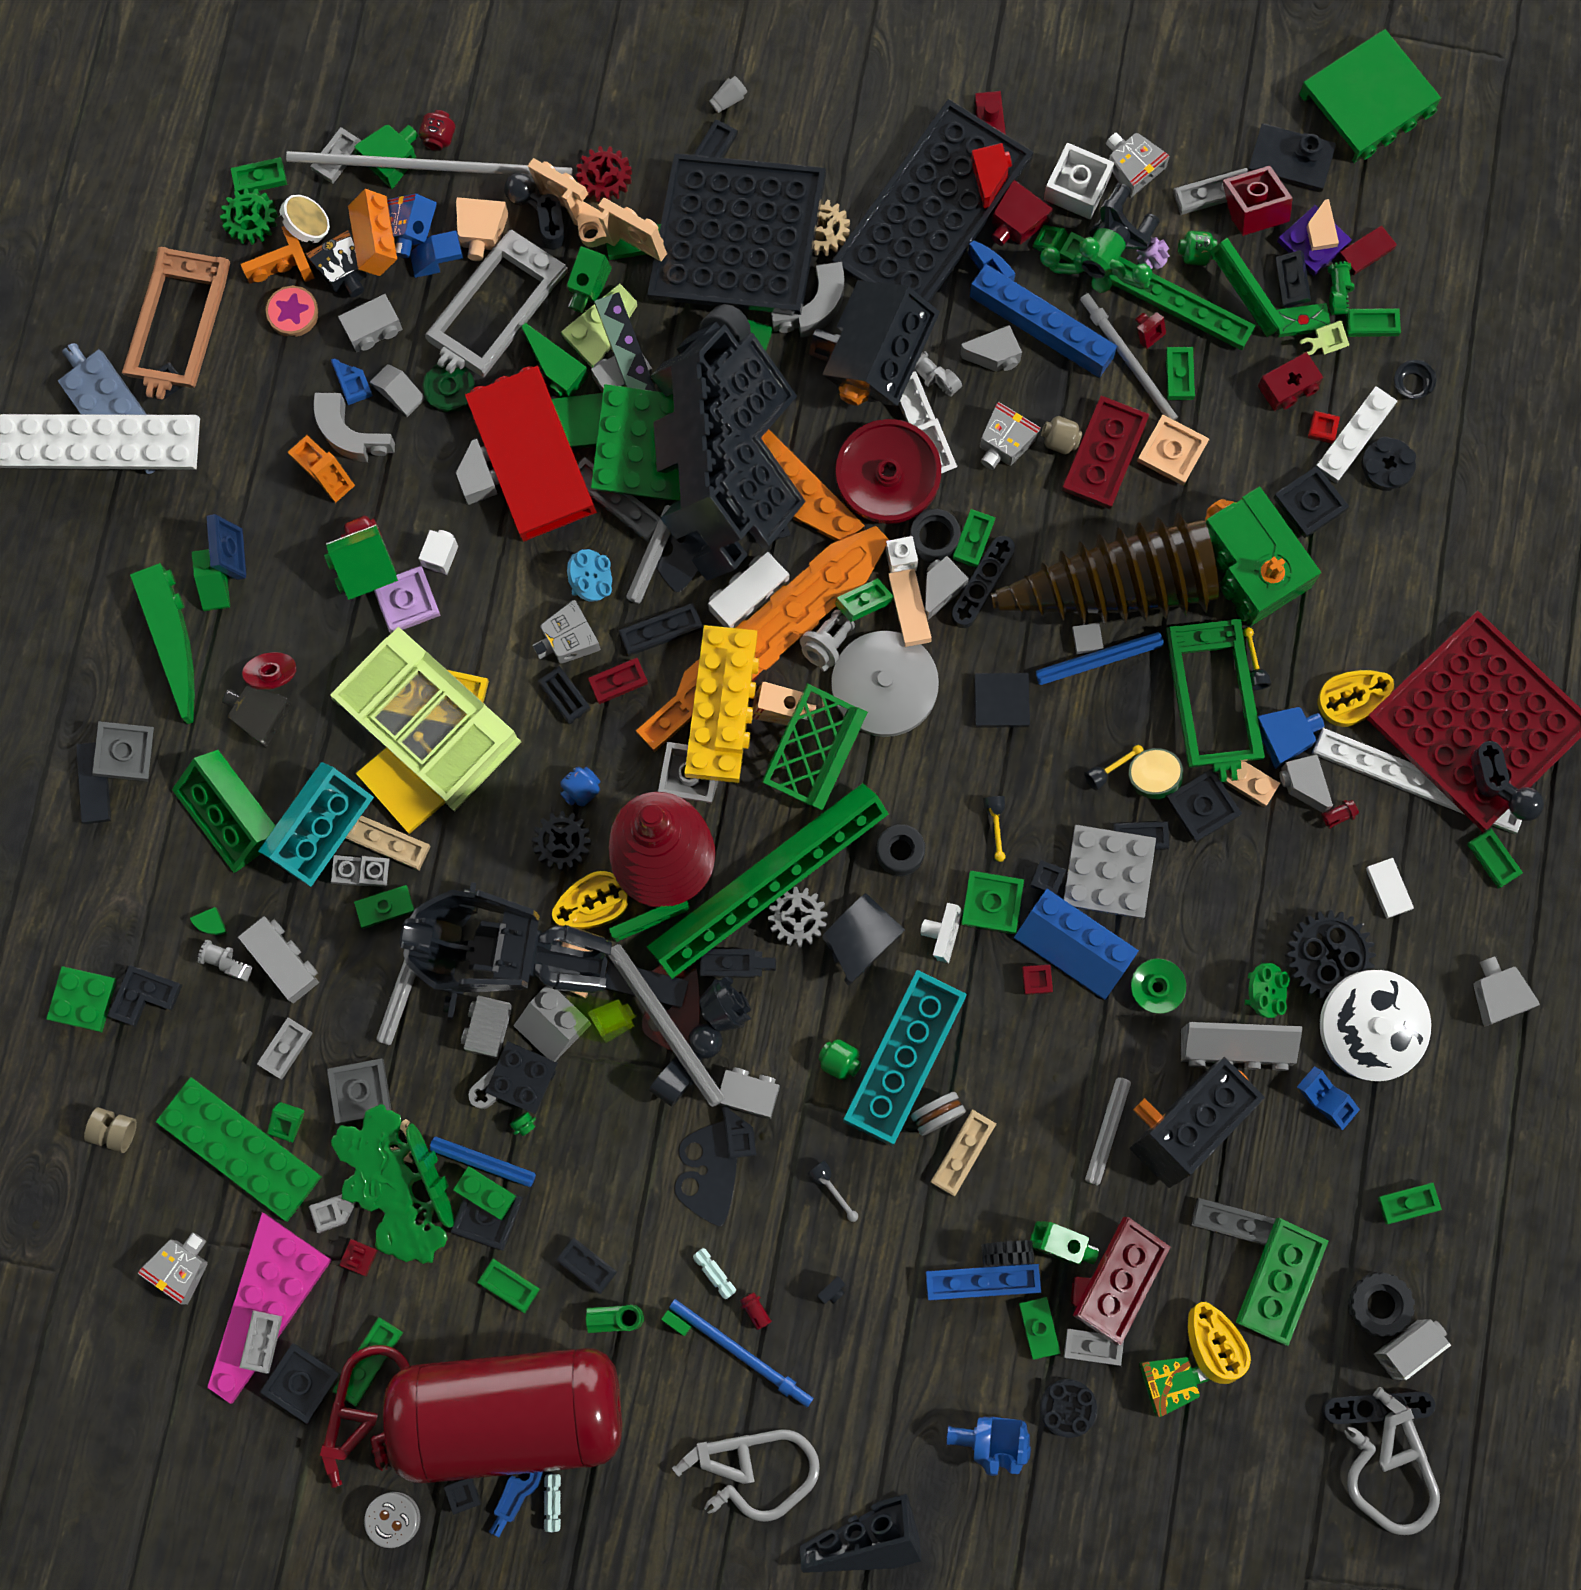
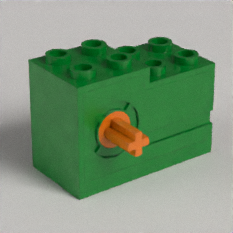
M1260 486L1243 496L1238 502L1221 499L1207 509L1205 523L1209 531L1216 567L1221 573H1225L1220 583L1222 586L1221 591L1227 600H1232L1237 607V615L1243 622L1246 621L1250 627L1311 589L1322 573Z

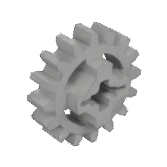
M794 887L793 894H789L787 891L783 899L779 897L775 900L778 904L777 906L769 907V910L775 913V915L769 916L768 921L775 923L771 927L772 932H780L777 937L779 941L787 938V946H791L793 941H797L798 947H802L803 940H806L811 945L813 935L818 938L821 937L818 929L826 928V923L821 921V919L827 918V912L820 911L825 906V903L816 902L818 898L817 893L810 897L808 896V888H805L803 893H799L798 888ZM801 900L809 903L814 908V910L807 909L804 905H802ZM792 901L791 907L787 911L781 912L782 908ZM797 911L800 912L801 916H805L801 918L800 923H796L795 918H790L794 917ZM815 922L814 926L804 933V928L809 923ZM781 924L790 926L794 930V934L786 931Z

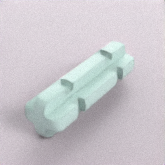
M700 1249L694 1254L693 1259L699 1266L703 1267L702 1271L715 1288H719L718 1292L724 1299H728L736 1292L735 1287L730 1281L727 1282V1277L716 1262L710 1259L711 1256L706 1249Z
M559 1474L545 1475L544 1487H547V1491H544V1515H547L544 1520V1530L546 1532H558L560 1530V1519H558V1515H560V1491H558V1487L561 1486V1477Z

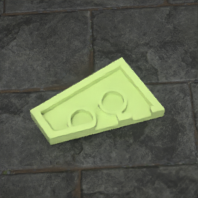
M619 284L604 297L619 292L630 318L637 307V301ZM595 304L561 331L566 341L592 368H594L598 361L603 359L606 352L608 353L611 348Z

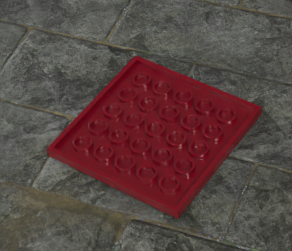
M1478 610L1366 717L1382 735L1483 833L1509 809L1508 802L1498 795L1486 797L1479 792L1471 763L1472 753L1479 746L1487 741H1494L1501 746L1509 774V783L1519 789L1531 787L1581 738V708Z

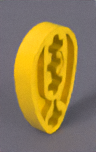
M1372 670L1352 671L1334 676L1324 684L1319 692L1318 708L1320 713L1333 725L1340 727L1355 725L1365 720L1391 694L1394 689V680L1387 673ZM1378 680L1380 683L1387 684L1384 692L1381 688L1372 689L1378 683ZM1353 690L1356 693L1361 692L1363 695L1360 698V702L1357 698L1352 699L1348 703V707L1344 703L1336 707L1335 712L1332 708L1328 709L1326 707L1329 700L1335 703L1339 701L1341 695L1344 698H1348L1352 695Z
M607 871L593 872L573 884L560 897L553 908L552 917L558 926L568 925L577 929L600 927L614 922L622 916L627 908L628 894L621 890L618 892V898L614 899L610 895L606 898L607 903L605 904L597 901L594 903V909L583 908L582 905L586 903L585 898L590 897L591 900H594L598 897L597 892L599 891L607 894L610 892L609 887L613 885L616 889L621 888L613 873ZM563 908L567 912L572 911L569 915L570 920L566 922L563 918L558 919V916L561 915L560 910Z
M1200 1302L1193 1307L1188 1314V1333L1192 1352L1200 1370L1207 1378L1216 1383L1229 1384L1236 1381L1247 1372L1250 1366L1251 1357L1248 1345L1234 1324L1217 1308L1207 1302ZM1199 1314H1205L1207 1319H1201ZM1212 1340H1219L1220 1345H1214ZM1225 1352L1227 1358L1220 1359L1218 1354ZM1225 1366H1232L1234 1370L1227 1371Z

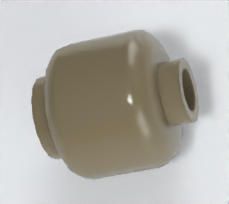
M1056 416L1051 422H1045L1041 436L1045 437L1044 445L1046 448L1061 454H1068L1071 450L1075 451L1082 437V431H1079V425L1076 422Z

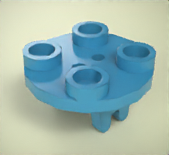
M588 549L580 550L571 556L567 566V575L572 587V595H578L580 598L592 602L599 601L611 594V563L605 555H600Z

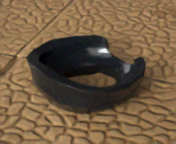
M1422 360L1406 361L1400 365L1394 376L1396 390L1407 399H1418L1432 393L1437 381L1436 372L1428 363ZM1410 374L1419 376L1423 381V392L1412 394L1404 387V378Z

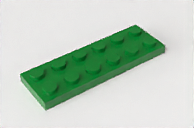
M192 1077L189 1078L156 1121L286 1222L289 1221L322 1178L311 1167Z

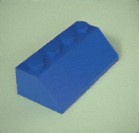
M1046 889L1014 937L1021 944L1104 1000L1139 951L1049 889Z

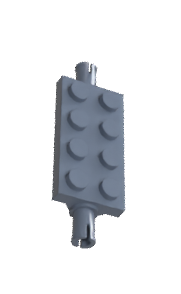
M75 343L68 345L71 350L70 352L67 348L62 351L74 369L59 379L58 382L81 415H147L101 350L98 349L87 359ZM145 469V472L147 474H151L155 472V470Z

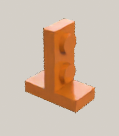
M285 226L282 227V230L289 245L241 264L249 283L262 282L268 276L278 272H287L295 265H298L305 282L314 279L299 240Z
M308 435L288 451L291 458L322 486L335 503L355 486L337 459L330 452L326 453Z

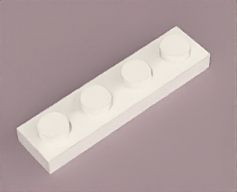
M1378 387L1373 389L1317 464L1327 478L1337 484L1395 406L1396 399Z

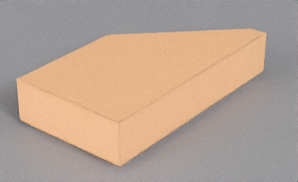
M1329 199L1322 203L1306 227L1312 251L1337 247L1339 244Z

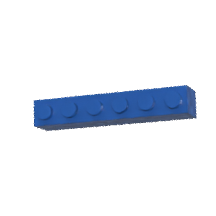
M987 264L973 281L970 291L972 299L1100 378L1113 360L1117 345Z

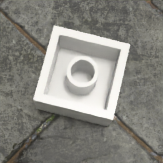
M1067 143L1047 183L1044 200L1091 219L1110 180L1114 162Z

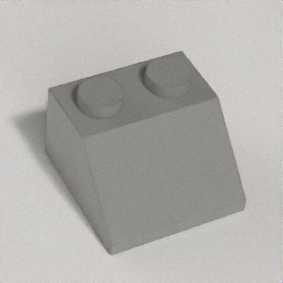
M667 742L658 792H667L686 800L712 804L718 781L686 778L685 767L688 745Z
M546 985L531 1000L514 1024V1027L546 1058L556 1062L586 1031L591 1023L558 990H554L553 987Z

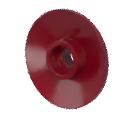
M271 652L261 654L251 659L244 666L242 671L243 679L247 685L256 689L277 688L286 684L294 677L296 663L292 657L284 653Z

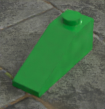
M524 323L522 325L524 336L549 385L548 388L558 397L562 395L564 397H572L588 378L586 366L531 326Z

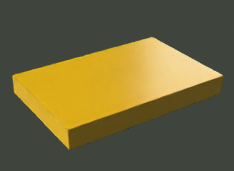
M387 747L356 773L409 834L446 803L444 799Z

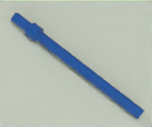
M676 1299L669 1307L670 1310L779 1387L778 1391L786 1397L790 1395L805 1407L809 1406L813 1397L795 1385L797 1382L788 1376L786 1378Z

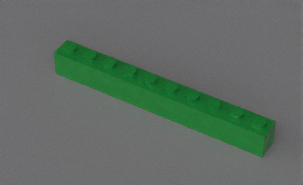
M862 783L649 944L647 948L663 970L673 979L889 815L877 794Z

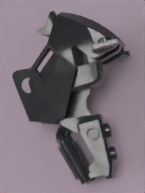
M471 882L470 889L464 888V891L451 890L425 902L416 908L411 917L402 924L399 944L404 949L405 963L418 978L432 988L451 993V996H445L443 1012L448 1013L447 1019L449 1020L453 1019L457 996L463 995L464 992L524 990L528 988L529 977L539 978L545 985L553 987L554 990L596 993L597 991L603 992L606 986L607 958L605 955H611L612 943L606 941L605 937L568 925L553 926L545 932L537 930L539 915L535 910L486 892L475 890L476 883ZM478 908L504 914L502 923L481 921L475 931L474 940L460 942L463 926L470 919L471 915L478 913ZM563 942L568 943V944H571V945H575V946H578V947H581V948H584V949H587V950H590V951H581V950H576V949H571V948L563 947ZM470 960L469 970L493 973V979H460L459 982H456L454 978L456 962Z

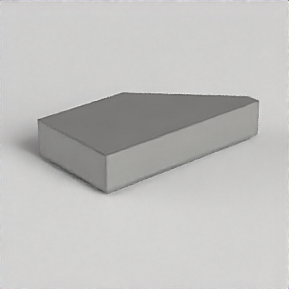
M341 1194L309 1206L317 1233L346 1224L356 1202L351 1203L341 1199Z

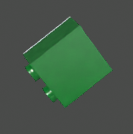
M377 525L326 544L328 554L324 555L330 570L335 568L338 577L334 579L340 593L345 592L348 600L398 581L395 568Z

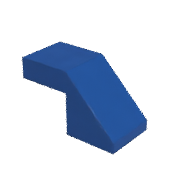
M457 231L430 236L426 239L425 243L418 245L410 252L415 278L440 273L439 263L463 258Z
M1315 1066L1297 1086L1306 1100L1341 1130L1348 1125L1360 1110L1349 1094L1333 1086L1324 1072Z

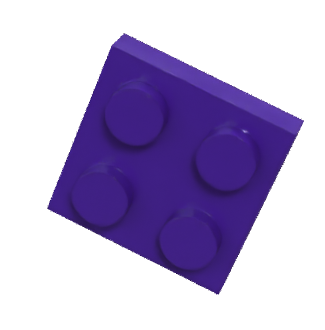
M1316 205L1285 231L1277 241L1288 253L1301 250L1304 253L1306 270L1313 276L1321 271L1352 241L1335 224L1339 241L1338 246L1312 251L1306 227L1319 209Z

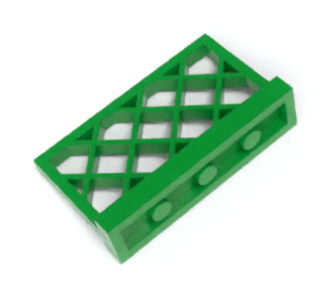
M806 684L761 782L816 809L823 810L868 712L810 684ZM810 692L820 696L823 707L809 711L806 701ZM826 699L833 703L827 705ZM839 705L847 709L843 720L833 723L829 708ZM804 707L805 713L800 715ZM824 710L829 725L816 729L811 715ZM807 717L812 731L798 736L795 728L797 720ZM840 725L836 732L835 726ZM831 728L834 739L830 745L822 747L817 733ZM791 733H793L794 738L789 739ZM813 735L818 749L804 754L800 739ZM796 742L800 756L786 760L784 754L786 744ZM819 753L823 763L820 769L811 772L806 757ZM781 757L782 763L777 764ZM802 759L807 774L793 778L788 764ZM784 766L789 780L780 784L770 780L774 770ZM817 774L815 780H813L812 776ZM808 777L811 789L807 797L798 793L794 782ZM790 784L792 790H790V789H788V788H786V787H784V786Z

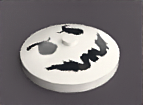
M1366 970L1346 977L1329 993L1321 1012L1320 1032L1328 1055L1343 1071L1363 1080L1386 1081L1402 1076L1420 1061L1429 1044L1431 1018L1423 996L1407 979L1389 971Z

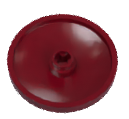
M877 420L858 428L844 442L836 462L837 485L844 501L858 515L878 523H899L919 515L933 501L941 482V459L935 444L920 428L901 420Z

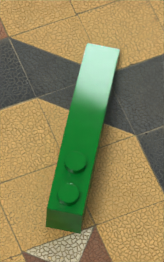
M161 563L130 574L180 715L189 725L193 723L195 690L191 646L181 611L185 607L180 594H175L172 587L176 584L171 570L166 571Z

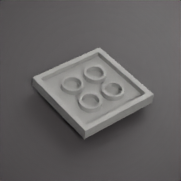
M1075 825L1063 900L1078 909L1144 919L1156 838Z

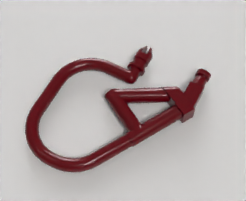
M373 1345L363 1348L354 1353L342 1369L325 1441L320 1451V1456H322L327 1475L331 1481V1488L343 1484L339 1477L336 1459L345 1460L376 1425L378 1417L376 1413L344 1407L352 1371L360 1361L374 1355H384L393 1359L398 1364L400 1370L409 1367L407 1359L392 1347ZM341 1419L362 1423L341 1447L335 1446ZM383 1432L372 1436L370 1440L373 1448L371 1453L374 1454L376 1467L381 1471L383 1469L380 1463L385 1462V1469L388 1468L389 1464L384 1450L385 1445H382V1443H385Z

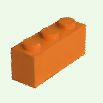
M364 189L348 205L357 265L359 270L381 276L397 260L387 196Z

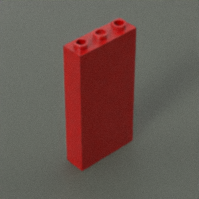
M538 366L525 367L518 374L510 377H500L493 384L477 386L470 393L465 394L523 542L597 513Z

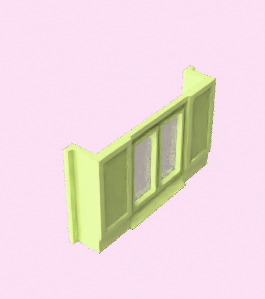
M399 627L386 637L330 694L334 702L348 711L444 799L454 812L521 743V740L517 738L515 732Z

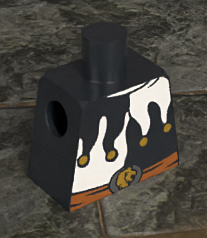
M349 230L306 253L312 268L335 293L346 289L351 297H356L364 291L360 280L366 278L367 274L365 271L358 269L354 241Z

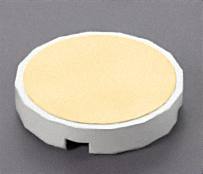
M291 195L281 205L280 216L282 215L284 218L283 224L297 239L304 242L310 240L314 241L313 243H318L327 235L330 227L329 219L324 210L309 197Z

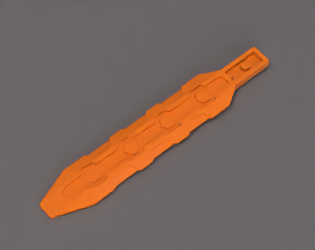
M877 526L830 544L787 586L783 585L770 597V601L747 621L743 620L735 627L738 629L757 630L755 658H759L758 674L763 670L766 671L780 659L779 656L802 637L805 632L812 631L819 625V621L836 607L837 597L864 585L868 581L886 548V541H889ZM699 660L684 672L676 696L636 730V733L654 752L692 720ZM753 674V675H752V680H753L758 674Z

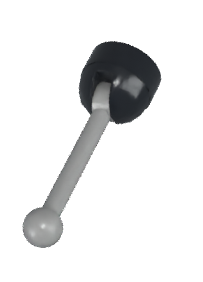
M825 1160L807 1173L814 1183L825 1184L846 1211L849 1221L855 1222L858 1219V1213L850 1209L830 1182L831 1169Z

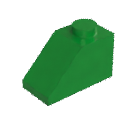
M209 549L193 551L194 578L203 611L230 608L227 574L210 566Z

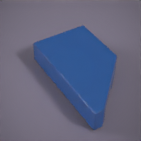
M337 359L331 360L348 405L373 396L363 370L341 363Z

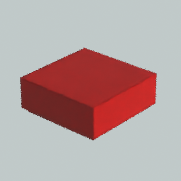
M1314 411L1308 438L1333 444L1340 417Z

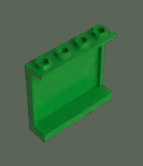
M1386 29L1304 81L1299 93L1305 102L1312 98L1355 152L1352 159L1354 163L1362 158L1364 160L1370 158L1381 145L1388 146L1397 138L1396 135L1401 132H1409L1422 118L1427 120L1437 112L1438 109L1436 107L1441 99L1439 94Z

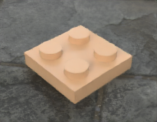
M1162 415L1137 462L1184 486L1209 438Z

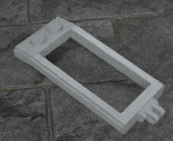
M509 230L425 334L428 342L441 350L440 356L442 357L438 360L437 365L443 368L450 361L446 367V371L452 373L457 367L462 369L466 366L479 376L485 377L520 332L522 325L527 323L552 289L567 274L568 268L566 265L518 233ZM504 257L541 283L481 358L444 332Z

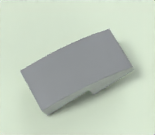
M334 855L331 884L387 886L389 859Z

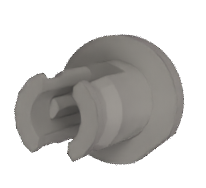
M834 610L831 618L825 621L817 632L807 631L800 639L804 656L811 663L819 666L822 671H826V669L834 666L838 661L839 654L836 649L844 641L848 631H852L855 627L854 621L850 622L847 620L834 637L828 634L839 621L838 617L842 613L840 610Z

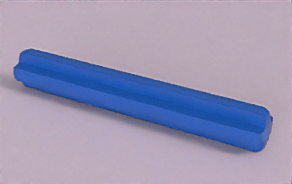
M434 1137L431 1141L430 1150H434L435 1153L531 1187L534 1183L536 1176L534 1172L439 1137Z

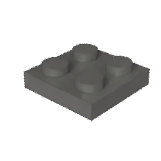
M98 721L93 776L148 782L154 727Z
M383 1059L327 1069L335 1124L363 1120L366 1110L380 1104L385 1105L386 1110H391Z

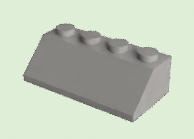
M1189 1022L1181 1029V1062H1188L1189 1067H1205V1063H1217L1225 1057L1232 1065L1244 1064V1069L1256 1070L1261 1069V1065H1272V1070L1286 1071L1289 1070V1066L1297 1063L1302 1026Z

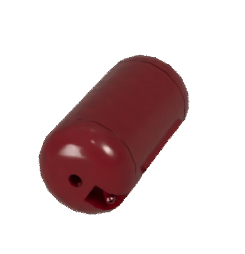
M588 1348L419 1364L403 1368L391 1379L384 1397L383 1424L387 1456L394 1471L400 1477L413 1483L565 1470L605 1464L616 1454L622 1436L620 1386L616 1368L606 1354L597 1349Z

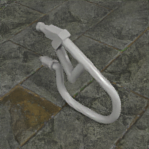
M1379 1387L1373 1396L1377 1399L1379 1398L1385 1406L1393 1411L1385 1416L1379 1460L1383 1472L1416 1460L1429 1490V1505L1417 1521L1407 1525H1399L1387 1519L1362 1498L1357 1485L1358 1476L1362 1468L1375 1453L1376 1448L1367 1436L1364 1437L1361 1432L1352 1427H1347V1429L1353 1432L1351 1436L1345 1430L1347 1439L1356 1444L1360 1450L1363 1449V1451L1349 1470L1347 1479L1348 1491L1354 1504L1385 1530L1398 1535H1411L1423 1530L1433 1520L1439 1508L1440 1493L1412 1421L1414 1416L1408 1406L1405 1407L1393 1396L1384 1392L1383 1388ZM1402 1424L1411 1449L1392 1456L1396 1425Z
M781 1429L707 1443V1441L697 1443V1446L683 1457L677 1466H673L672 1469L680 1477L682 1472L700 1459L701 1469L742 1484L755 1481L748 1447L777 1440H789L796 1443L808 1457L809 1474L804 1484L778 1507L769 1511L756 1510L746 1503L732 1485H728L722 1491L718 1490L717 1494L706 1502L704 1508L706 1510L712 1504L714 1508L707 1513L716 1512L730 1498L747 1517L757 1521H772L786 1514L812 1490L819 1476V1459L815 1449L804 1436L795 1431ZM737 1449L741 1470L710 1460L709 1454Z

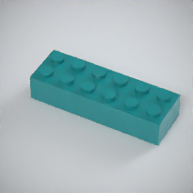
M919 970L916 971L843 1119L844 1123L892 1147L894 1146L967 996L966 993Z

